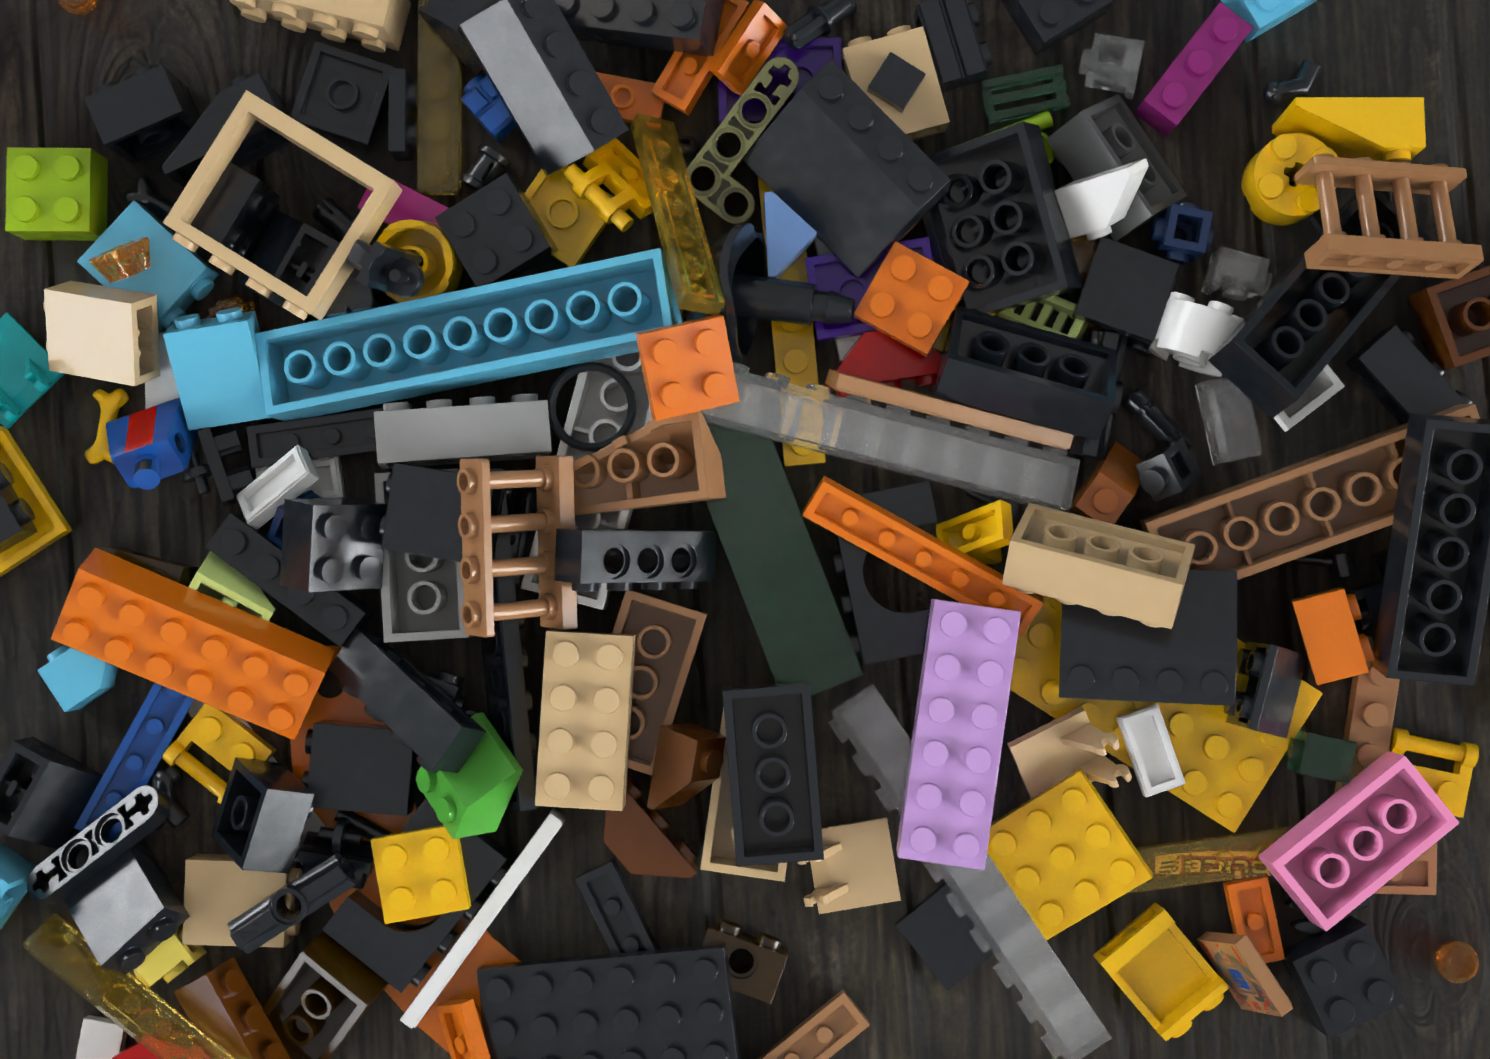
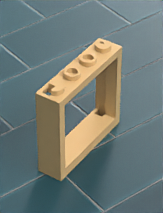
M246 90L163 224L176 231L172 240L195 253L200 246L212 253L213 255L208 262L231 276L235 269H238L249 276L245 285L269 298L273 291L285 298L286 301L282 307L302 320H305L307 315L311 314L321 321L355 268L346 263V259L355 241L360 239L370 244L403 190L394 180ZM256 120L372 191L308 296L303 295L191 226L192 221Z

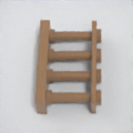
M1319 154L1310 158L1294 175L1296 184L1314 185L1317 187L1324 233L1304 253L1306 269L1460 279L1484 261L1481 245L1463 244L1456 238L1449 192L1467 178L1465 168L1449 167L1444 163L1423 165L1411 164L1407 160L1387 162L1375 161L1370 157L1352 159L1335 157L1332 154ZM1335 187L1355 189L1362 236L1347 235L1346 232L1341 230ZM1373 190L1393 192L1401 239L1386 238L1385 235L1380 234ZM1412 193L1431 195L1439 242L1424 241L1422 237H1419Z
M536 456L535 470L490 472V462L488 459H461L460 470L457 475V487L461 493V515L458 520V529L462 537L463 559L460 562L459 571L464 587L461 619L465 626V633L484 638L493 637L495 634L494 621L540 617L541 627L560 630L577 629V591H572V583L554 581L556 528H575L573 456ZM536 487V513L491 516L490 489ZM537 530V556L492 560V533ZM539 574L538 599L494 603L493 577Z

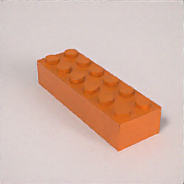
M96 547L78 568L51 640L292 740H295L336 651Z

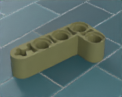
M785 57L773 58L764 65L690 163L684 174V183L687 190L729 223L738 224L745 222L751 217L755 206L753 194L730 174L793 93L799 82L797 66L793 61ZM785 66L790 70L787 77L791 84L788 87L781 84L776 88L772 95L779 97L780 100L774 106L766 95L755 91V88L761 83L766 90L773 79L769 71L773 67L780 70ZM751 99L762 101L767 109L765 118L757 124L747 122L742 114L744 104ZM724 133H734L740 139L741 149L734 157H725L718 151L717 141ZM700 166L710 168L715 175L713 187L706 191L697 189L692 182V174ZM739 192L747 198L748 209L743 215L733 216L726 211L724 203L730 193Z

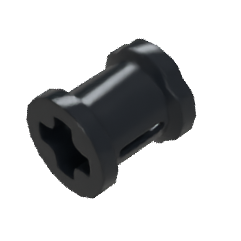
M481 143L477 148L479 154L466 174L461 173L458 178L475 192L496 180L503 169L508 170L512 164L504 156Z

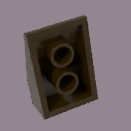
M322 931L299 954L264 1005L263 1010L291 1059H331L372 1008L389 983Z

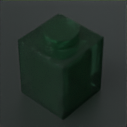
M1300 730L1295 738L1290 737L1288 750L1284 754L1285 761L1288 762L1287 770L1302 775L1349 784L1357 742Z

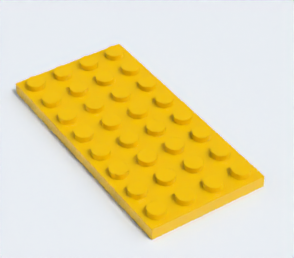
M1041 595L1044 599L1043 606L1023 635H1018L1010 690L1054 719L1082 706L1092 725L1104 733L1111 732L1117 736L1119 748L1114 750L1111 745L1107 744L1104 745L1105 751L1132 769L1133 766L1116 716L1154 703L1158 704L1186 783L1167 791L1224 828L1235 833L1323 693L1301 680L1287 738L1227 723L1228 714L1224 713V706L1060 698L1062 603L1055 598ZM1237 639V654L1241 648L1245 649L1246 645L1239 639Z

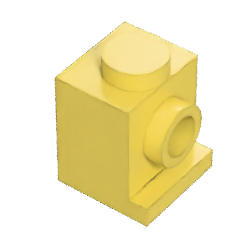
M183 923L177 928L172 937L160 943L146 956L145 961L133 970L138 981L145 987H151L162 978L168 984L185 971L188 966L207 953L201 945H182Z

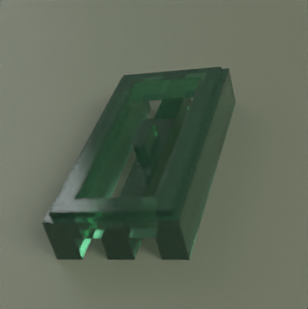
M1062 64L981 81L980 88L988 124L1040 114L1045 111L1050 112L1068 108L1071 103L1069 96L1066 94L1067 85L1066 80H1063L1062 74L1064 71ZM1051 78L1054 81L1049 84L991 95L993 90ZM1055 92L1057 95V99L999 111L994 109V105Z

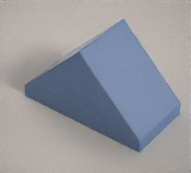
M764 192L767 277L780 279L815 241L817 232L774 192Z

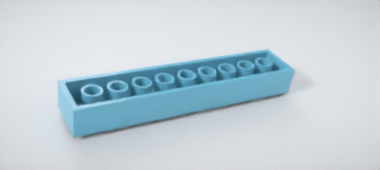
M661 248L335 316L322 319L321 321L317 320L255 333L266 416L282 421H291L639 352L635 333L682 323L672 259Z

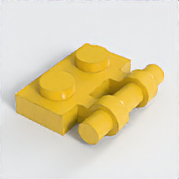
M617 138L586 155L583 165L588 169L587 172L584 173L576 164L570 165L564 172V177L573 184L572 190L581 199L587 198L600 210L598 215L607 224L613 223L622 232L627 231L634 223V220L625 212L626 210L630 209L641 220L668 203L673 192ZM604 184L615 196L610 198L599 186Z

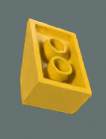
M1296 97L1272 125V134L1276 136L1288 133L1311 135L1322 141L1327 147L1333 149L1337 157L1340 158L1370 157L1375 161L1394 162L1407 160L1411 162L1426 147L1424 97Z

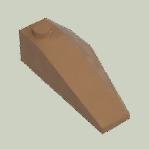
M702 411L660 421L653 419L645 423L646 426L629 435H623L613 440L610 445L593 454H587L573 461L575 516L726 498L721 454Z

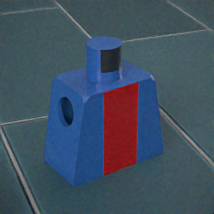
M179 397L107 422L106 431L110 457L129 487H139L145 490L154 489L159 485L160 479L183 472L188 467L199 429L188 431Z

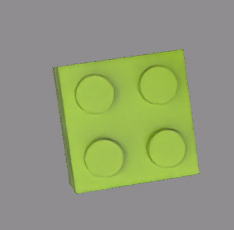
M7 147L5 231L24 240L96 241L107 229L108 196L107 158L92 148Z

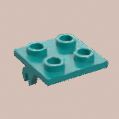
M6 312L0 318V423L6 429H9L65 373L49 371L47 350L9 312Z

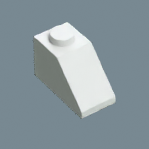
M1146 158L1072 181L1054 191L1070 239L1086 234L1089 241L1112 233L1111 225L1125 218L1149 167Z

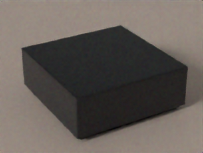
M890 52L869 84L867 91L903 113L926 74Z

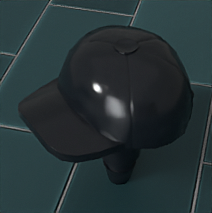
M738 223L730 232L720 234L703 245L695 257L687 276L686 321L717 314L723 315L733 363L745 364L748 361L753 349L759 319L811 326L812 321L835 324L852 322L855 307V299L832 290L830 292L817 290V284L765 277V239L762 233L755 232L754 226L751 223Z

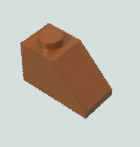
M1114 441L1107 450L1105 459L1100 460L1067 506V509L1076 515L1115 524L1140 485L1139 472L1135 465L1142 461V459L1117 441Z

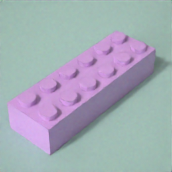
M931 599L896 846L898 858L985 871L1021 616L1019 611Z

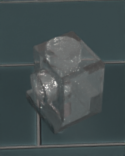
M1095 33L1092 49H1083L1079 74L1086 75L1084 87L1125 93L1126 99L1133 100L1145 41Z
M1222 246L1211 254L1201 293L1210 295L1219 289L1223 290V297L1236 301H1246L1247 297L1252 298L1255 295L1264 297L1272 281V273L1267 272L1270 259Z

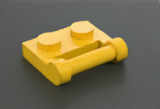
M204 704L177 740L167 748L162 759L170 766L176 764L217 796V803L221 805L227 782L187 752L192 744L198 745L229 771L232 770L235 757L268 761L277 749L234 715Z
M1392 728L1390 752L1404 755L1406 751L1455 761L1453 773L1417 765L1413 766L1450 812L1456 817L1463 818L1472 771L1479 758L1478 745L1468 742H1461L1460 745L1409 735L1408 730Z

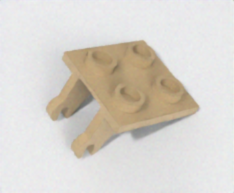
M1082 706L1007 743L1030 799L1080 768L1083 769L1091 782L1097 781L1114 788L1119 787L1116 779L1118 776H1122L1127 782L1132 778L1128 766L1124 764L1116 765L1105 757L1107 753L1104 745L1109 744L1114 750L1119 748L1117 736L1111 732L1104 733L1092 725Z
M887 817L822 828L824 860L810 861L815 890L810 895L803 897L805 907H813V904L817 903L819 914L901 901ZM800 861L798 864L804 865L809 861Z

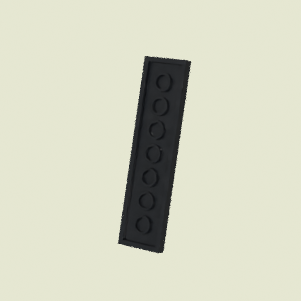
M501 468V469H490V472H492V471H504V470H503V468ZM505 488L501 515H508L507 503L511 501V488ZM515 532L498 533L494 559L512 558L511 545L515 544ZM520 575L493 577L494 603L516 601L515 587L519 586ZM524 618L494 621V636L481 637L488 718L523 769L507 808L517 811L537 809V806H535L537 773L533 772L532 756L537 751V744L534 732L529 730L528 713L532 712V696L530 690L525 688L524 671L528 669V655L526 648L521 646L519 631L524 626Z

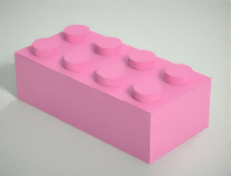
M1386 751L1258 855V858L1308 920L1327 932L1456 827L1459 821L1405 755Z

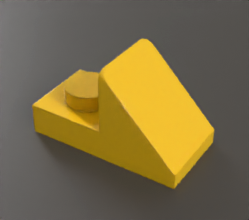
M1000 499L936 525V536L938 539L983 564L1001 563V547L1009 545L1013 536L1011 504Z

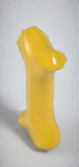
M99 389L92 394L101 409L97 436L94 445L85 452V457L91 464H98L103 460L113 463L109 452L106 423L116 420L120 408L130 399L124 389H116L111 393Z

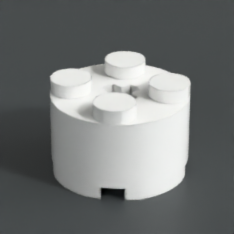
M1171 292L1155 340L1150 344L1149 351L1167 361L1169 354H1172L1173 358L1180 362V367L1206 375L1221 377L1222 373L1208 360L1244 319L1232 315L1234 308L1222 302L1211 300L1208 306L1194 303L1195 299L1186 294Z

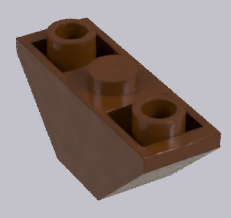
M627 775L626 805L622 811L606 810L603 842L631 874L678 878L693 877L697 873L698 868L694 862L698 858L697 854L684 839L677 842L667 831L671 826L669 821L658 809L650 811L640 799L644 795L643 791Z

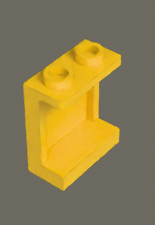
M1156 902L1093 954L1094 958L1165 1041L1171 1037L1178 1038L1185 1034L1192 1026L1191 1020L1203 1010L1210 1011L1218 1006L1224 999L1223 993L1229 989V985L1213 970L1176 926L1175 921L1168 912Z

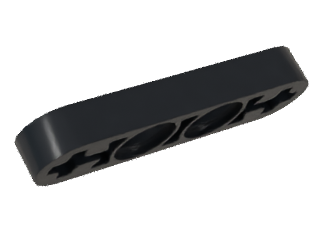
M148 785L140 786L31 871L27 880V891L30 897L48 904H57L63 901L160 826L170 813L171 802L169 796L165 792ZM121 822L122 832L119 838L110 843L109 832L114 824ZM87 847L89 850L88 860L82 867L77 868L76 858L79 852Z

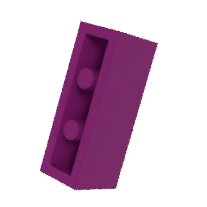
M1220 2L1133 113L1166 138L1180 123L1253 27Z

